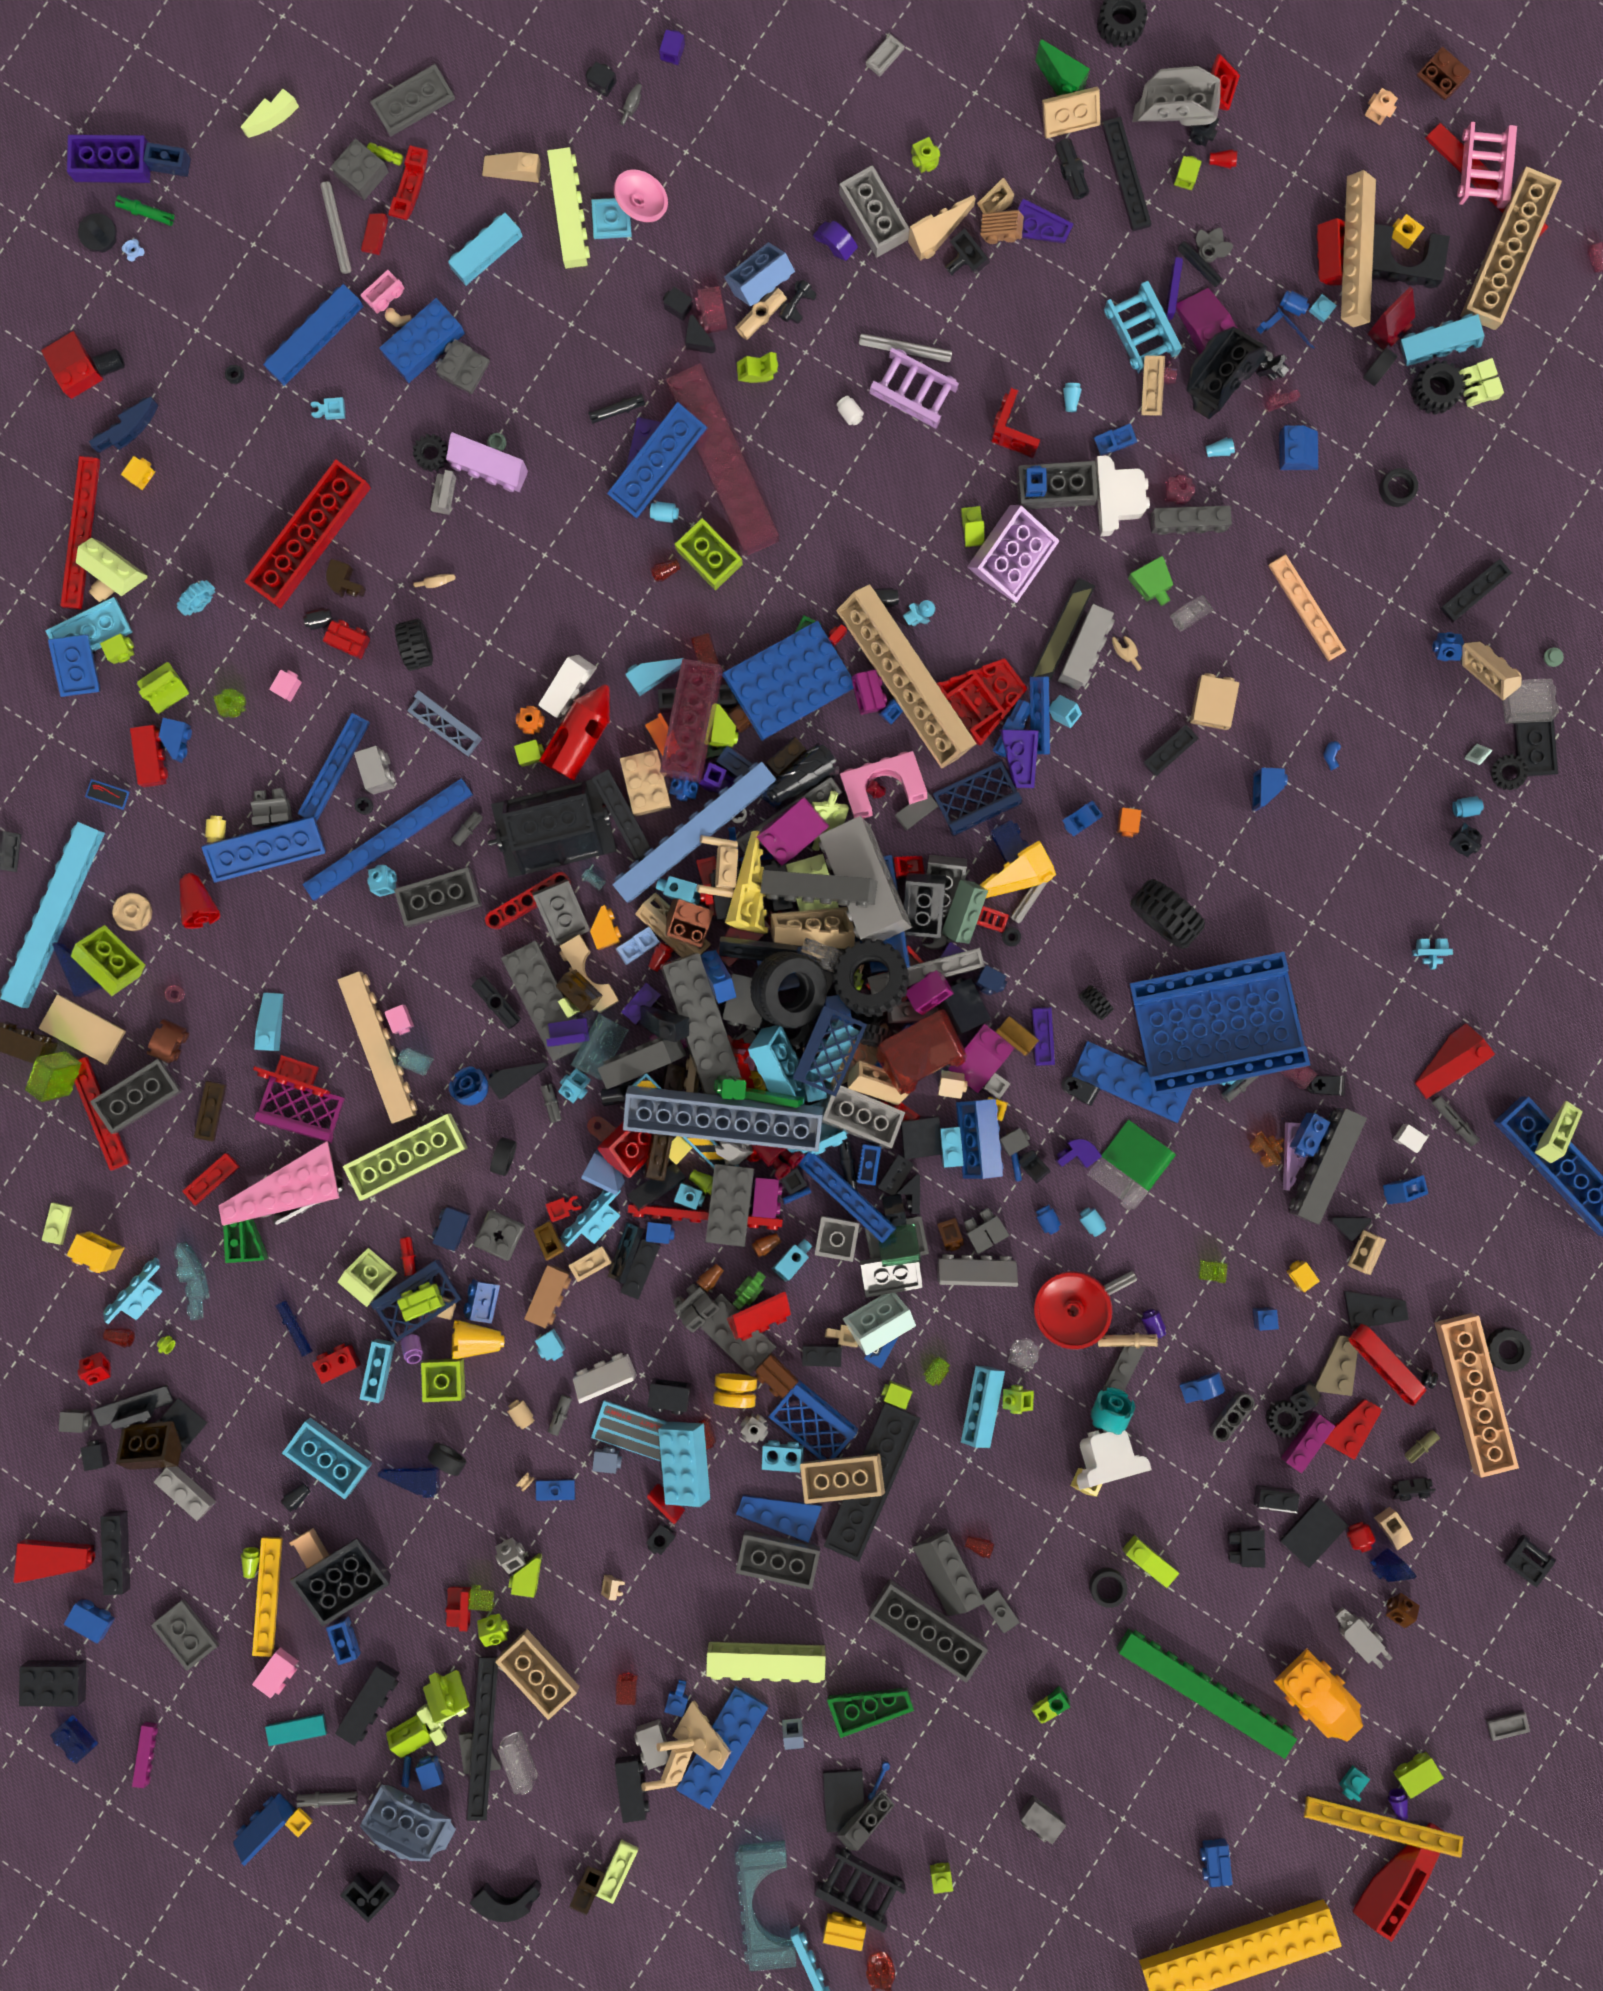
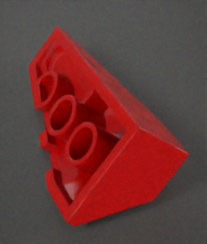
M1468 1024L1462 1025L1448 1036L1442 1048L1437 1051L1434 1059L1416 1080L1415 1085L1425 1099L1436 1094L1495 1055L1485 1039Z

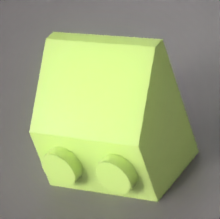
M368 1248L344 1271L338 1283L367 1307L383 1291L397 1272Z

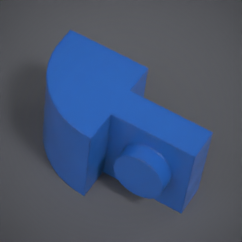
M1219 1372L1180 1384L1186 1403L1198 1400L1205 1401L1225 1391Z

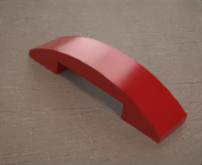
M409 146L404 162L406 167L397 195L393 197L388 213L389 216L408 220L423 182L428 150Z

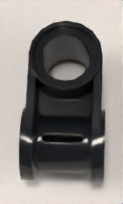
M1068 1076L1061 1082V1088L1064 1092L1092 1106L1100 1091L1098 1087L1076 1077ZM1068 1082H1073V1085H1075V1088H1074V1089H1073V1088H1070V1089H1069L1070 1086L1067 1085V1083H1068Z
M1345 1076L1311 1077L1306 1082V1089L1312 1094L1344 1096ZM1318 1083L1320 1087H1315L1314 1084Z

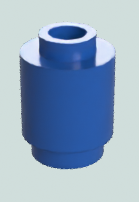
M1286 291L1280 302L1284 310L1300 316L1301 313L1305 314L1310 304L1307 303L1308 298L1294 291Z
M1046 1205L1036 1211V1218L1044 1233L1049 1232L1051 1235L1060 1230L1059 1226L1062 1224L1053 1208Z

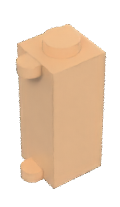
M314 1528L289 1542L291 1546H295L307 1568L329 1555Z

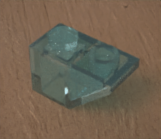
M407 1047L406 1050L403 1049L400 1052L398 1065L420 1075H426L434 1058L415 1048Z

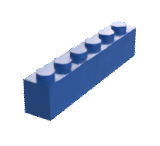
M344 284L341 287H337L333 291L332 296L327 301H323L319 305V309L314 314H310L306 318L305 323L301 327L296 328L292 336L287 341H283L274 354L266 358L263 364L265 368L285 386L364 307L360 299Z

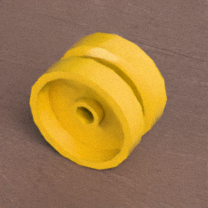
M734 1373L715 1375V1386L720 1390L714 1392V1404L735 1408L755 1407L756 1395L748 1391H753L757 1388L756 1377Z

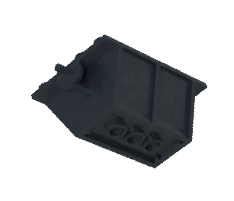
M592 779L491 804L497 830H495L496 839L489 840L488 845L498 844L500 852H503L509 878L617 852L609 817L611 814Z

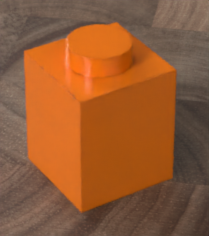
M1121 808L1119 810L1117 833H1122L1121 836L1130 838L1138 834L1141 810Z

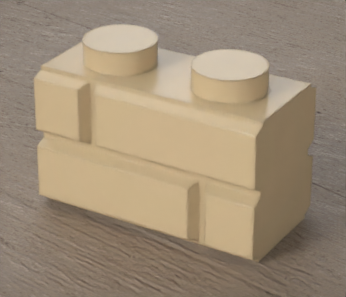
M1363 1230L1360 1236L1361 1240H1358L1348 1266L1371 1275L1386 1239Z

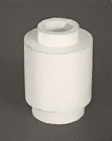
M845 396L837 403L838 411L848 425L860 423L864 413L854 399Z

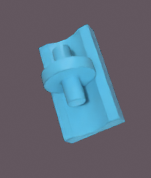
M929 600L922 601L920 605L912 603L909 605L911 610L905 613L903 617L908 625L927 624L930 622L927 617H931L934 614L935 605Z
M1417 939L1416 950H1412V956H1429V958H1423L1422 963L1428 964L1430 969H1436L1437 964H1443V958H1437V956L1453 955V949H1449L1448 939H1435V949H1430L1429 939Z
M808 1071L805 1079L814 1082L819 1080L820 1077ZM822 1082L816 1083V1084H818V1085H820V1086H823V1085H822ZM804 1083L808 1102L827 1098L826 1092Z

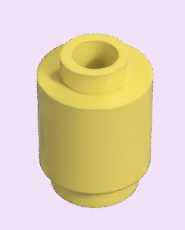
M210 816V819H206L205 837H207V842L212 843L225 839L226 820H222V816Z

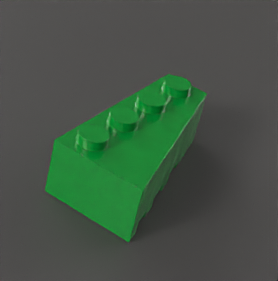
M907 1688L830 1695L827 1697V1702L840 1738L914 1711V1705Z

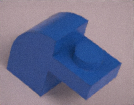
M1091 801L1062 821L1067 832L1071 833L1072 836H1076L1102 818L1103 814L1094 801Z

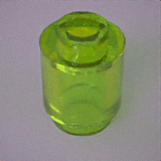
M939 1356L936 1360L933 1359L923 1374L926 1376L924 1380L932 1386H935V1384L940 1385L949 1372L950 1364Z

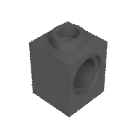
M1016 1128L999 1138L1008 1156L1030 1145L1028 1143L1030 1137L1025 1129Z
M66 1409L61 1411L59 1432L82 1433L89 1430L92 1423L90 1410Z

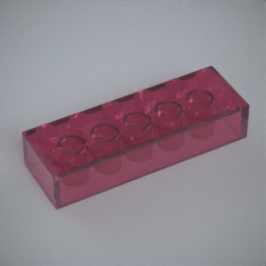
M682 659L660 767V773L663 776L701 783L722 680L723 669L721 665Z

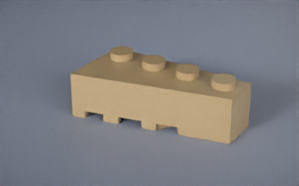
M842 907L771 914L770 932L774 943L845 949L848 946L850 948L854 946V926L847 916L846 911L848 908Z

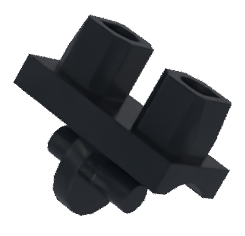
M1266 351V356L1259 365L1263 369L1258 370L1256 374L1259 377L1266 375L1271 381L1277 377L1283 378L1290 369L1284 363L1287 357L1284 354L1274 357L1271 352Z

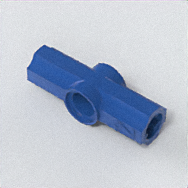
M1019 699L1002 729L1023 730L1030 714V703ZM1000 735L993 752L1007 758L1002 736Z

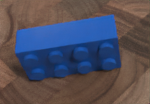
M435 298L379 349L401 376L410 383L445 352L449 342L453 343L454 339L459 340L465 332L460 323Z

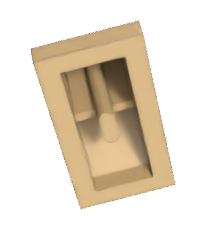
M1002 178L977 204L983 213L1002 212L1012 206L1014 193L1005 178Z

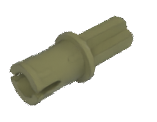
M1430 1430L1420 1441L1416 1440V1444L1405 1453V1458L1411 1463L1415 1462L1423 1453H1428V1449L1440 1440V1437L1433 1430Z

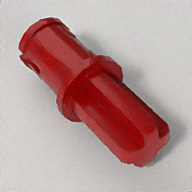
M404 1237L400 1239L402 1252L400 1259H403L404 1276H409L417 1273L414 1260L416 1255L413 1253L411 1237Z

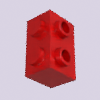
M343 1343L335 1347V1352L329 1355L327 1352L316 1356L317 1361L312 1364L321 1384L361 1365L352 1344L345 1346Z

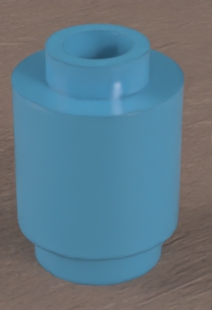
M1478 796L1458 799L1452 805L1455 817L1460 818L1480 815L1484 809L1483 801Z

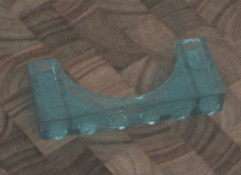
M785 1841L739 1845V1850L735 1853L736 1865H740V1872H737V1883L742 1887V1892H739V1904L743 1905L744 1912H741V1924H745L746 1931L742 1932L743 1944H747L748 1950L744 1951L745 1964H749V1972L796 1967V1948L792 1939L777 1937L762 1927L755 1916L752 1905L753 1895L759 1883L770 1873L787 1868Z

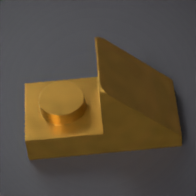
M550 1221L533 1230L547 1261L564 1251L565 1245L559 1239Z

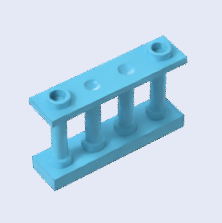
M1149 281L1141 284L1138 295L1115 306L1111 299L1107 300L1104 309L1105 315L1108 319H1111L1130 357V364L1133 369L1137 370L1138 374L1142 373L1144 369L1145 356H1159L1165 352L1170 353L1171 357L1179 355L1182 346ZM1139 302L1145 303L1147 307L1146 312L1122 322L1118 314L1119 312ZM1149 318L1153 319L1155 323L1154 329L1133 339L1130 338L1126 329ZM1157 335L1162 337L1164 341L1162 346L1141 356L1135 348L1136 345Z

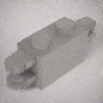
M1343 1607L1334 1614L1341 1624L1340 1633L1368 1664L1373 1661L1382 1669L1384 1667L1382 1662L1376 1658L1381 1652L1389 1661L1392 1659L1381 1643L1383 1639L1376 1631L1372 1633L1368 1629L1370 1625L1362 1616L1358 1618Z

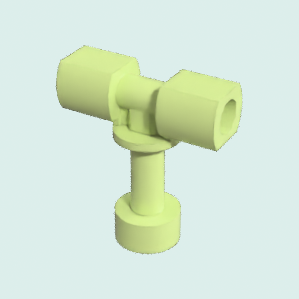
M428 1703L420 1707L416 1713L421 1722L428 1725L431 1730L429 1735L437 1746L447 1739V1735L443 1730L444 1722L455 1715L459 1717L468 1713V1709L465 1708L437 1724L433 1722Z

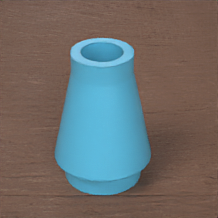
M1065 383L1063 394L1066 412H1077V405L1082 391L1079 383Z
M1225 437L1206 446L1207 457L1230 456V454L1235 453L1233 439Z

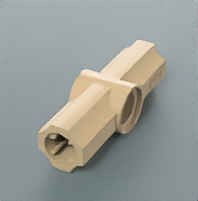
M775 287L760 302L754 304L753 309L735 327L739 335L748 340L762 325H765L769 321L770 316L787 300L784 293ZM758 311H764L766 314L763 316H758L756 313Z

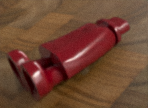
M752 1145L768 1167L771 1165L775 1167V1177L778 1180L787 1176L791 1168L794 1169L805 1155L802 1151L791 1153L787 1148ZM779 1156H782L788 1164L783 1163L779 1159Z

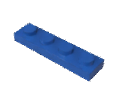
M1030 677L1031 730L1039 731L1037 754H1050L1049 677Z

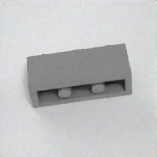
M177 1466L166 1467L154 1481L160 1489L196 1521L202 1518L216 1503L210 1495Z

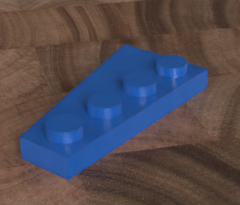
M743 1495L736 1515L809 1542L822 1505Z

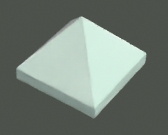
M1476 744L1466 755L1465 759L1480 765L1492 750Z

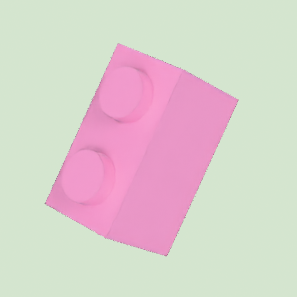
M280 1647L252 1685L269 1698H272L275 1693L279 1695L286 1686L283 1683L287 1677L291 1679L297 1671L295 1666L298 1660Z

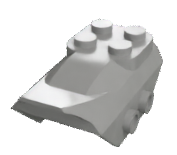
M1199 66L1160 69L1144 85L1142 98L1135 104L1132 122L1179 120L1185 126L1211 124L1218 116L1221 89L1220 79Z

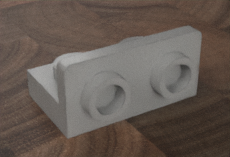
M445 470L444 475L437 474L430 508L432 512L450 514L456 483V476L453 471Z

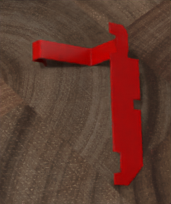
M743 1038L733 1040L732 1046L734 1049L747 1050L743 1055L740 1053H734V1055L738 1057L739 1062H737L741 1078L746 1082V1089H755L753 1079L749 1078V1076H752L749 1064L744 1063L749 1056L748 1049L752 1043H744Z

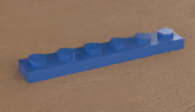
M351 713L298 812L299 815L305 818L314 816L317 823L370 724L369 721Z
M808 1152L798 1164L881 1243H884L896 1229L890 1221L818 1154L815 1155V1153Z

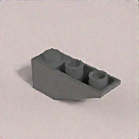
M882 1790L879 1791L845 1824L836 1836L849 1850L858 1851L895 1804Z

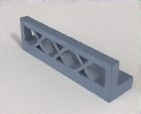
M418 690L414 695L416 700L407 711L469 757L482 738ZM420 702L426 706L427 714L418 715L414 712ZM430 716H440L442 725L433 726ZM445 728H456L457 737L449 738L446 736ZM469 738L473 741V744L466 751L461 747L460 739Z

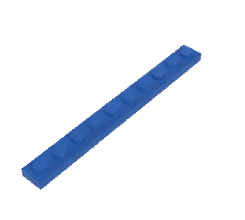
M462 778L302 885L312 900H317L473 795L464 780Z

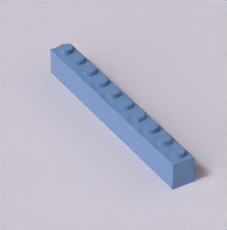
M756 762L748 768L749 773L745 776L742 774L733 781L735 784L732 787L722 789L718 793L720 796L715 801L713 799L709 800L704 804V810L700 813L698 811L693 813L688 818L690 821L687 824L683 825L682 823L673 830L675 833L670 838L668 835L659 842V847L655 850L653 848L648 850L644 854L645 858L642 861H635L629 866L631 870L626 874L622 872L614 879L616 882L612 885L627 903L634 900L701 845V835H713L776 781V778L763 762L760 764Z

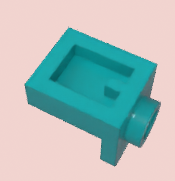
M1352 1765L1339 1785L1343 1789L1342 1793L1350 1800L1354 1798L1360 1802L1361 1797L1359 1794L1370 1781V1778Z

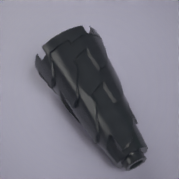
M819 743L815 744L803 753V756L791 768L781 774L778 780L768 787V798L772 802L779 803L789 797L793 798L805 790L812 789L830 776L834 779L839 775V766L836 768L833 766L837 762L835 757L823 744L820 746Z

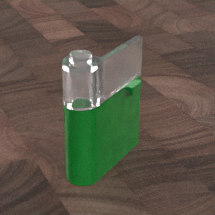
M1128 1120L1087 1175L1122 1201L1120 1205L1128 1211L1130 1209L1135 1210L1176 1154Z

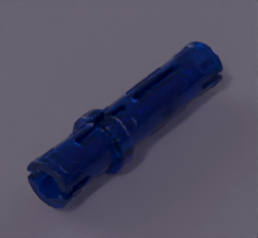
M287 1300L277 1304L275 1307L283 1319L282 1324L286 1325L301 1357L313 1352L296 1320L297 1316L292 1313Z

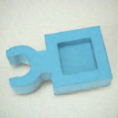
M343 397L324 399V404L319 402L311 403L312 408H319L317 412L311 413L313 418H320L325 415L326 420L346 418Z

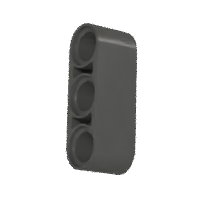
M1242 1391L1234 1395L1209 1428L1210 1435L1215 1440L1225 1442L1231 1437L1253 1409L1255 1402L1252 1396ZM1243 1397H1247L1248 1403L1245 1406H1240V1400ZM1235 1412L1236 1418L1233 1421H1228V1415ZM1220 1427L1224 1428V1433L1221 1436H1216V1430Z

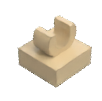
M604 1575L601 1595L608 1600H616L617 1596L623 1595V1592L618 1590V1586L625 1585V1582L616 1579L612 1575Z

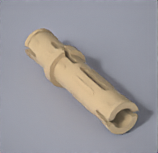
M1135 1333V1335H1104L1098 1341V1346L1157 1347L1158 1337L1157 1334L1140 1335V1333Z

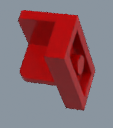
M472 1587L448 1588L447 1607L445 1608V1612H447L446 1625L448 1627H459V1631H468L471 1618Z

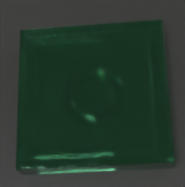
M915 1224L896 1226V1229L884 1243L878 1240L882 1267L921 1262Z

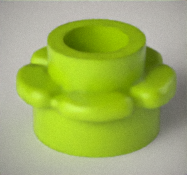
M169 1335L162 1337L157 1343L159 1353L169 1354L175 1346V1341Z

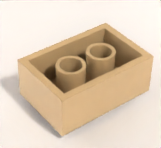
M658 750L620 758L632 812L635 817L672 808Z

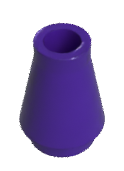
M1392 1789L1389 1792L1388 1800L1394 1810L1396 1819L1405 1821L1408 1819V1795L1403 1789Z

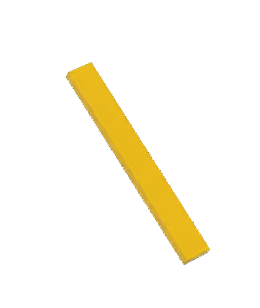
M1309 1796L1306 1797L1305 1818L1458 1858L1462 1857L1463 1836Z

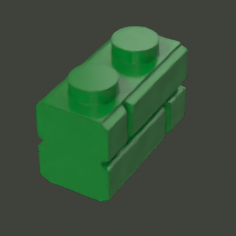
M719 1075L717 1080H714L713 1090L723 1099L744 1100L746 1082L740 1076L729 1077L727 1075Z

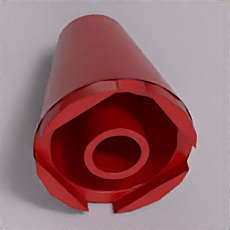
M193 873L183 875L179 881L182 925L185 928L195 929L203 927V923L209 922L210 925L219 920L221 917L220 911L199 876Z

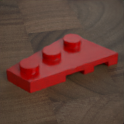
M1366 1399L1361 1400L1347 1413L1346 1417L1335 1424V1428L1324 1443L1355 1460L1383 1409Z

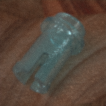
M587 868L581 876L584 882L587 881L599 891L606 883V880L596 875L593 869Z

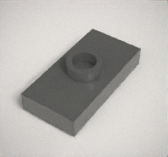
M998 1589L983 1598L985 1607L1003 1633H1006L1020 1623Z

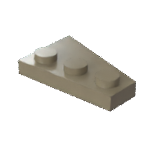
M1337 1336L1328 1355L1327 1362L1324 1368L1321 1369L1316 1384H1314L1318 1392L1352 1396L1358 1351L1350 1344L1348 1340L1350 1336Z

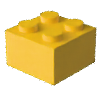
M89 1231L76 1235L67 1256L71 1257V1261L74 1263L86 1264L90 1266L89 1269L91 1271L100 1273L115 1269L125 1247Z

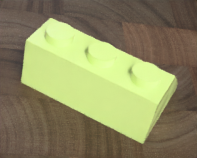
M90 538L78 546L76 563L120 596H123L147 579L145 573L103 542Z

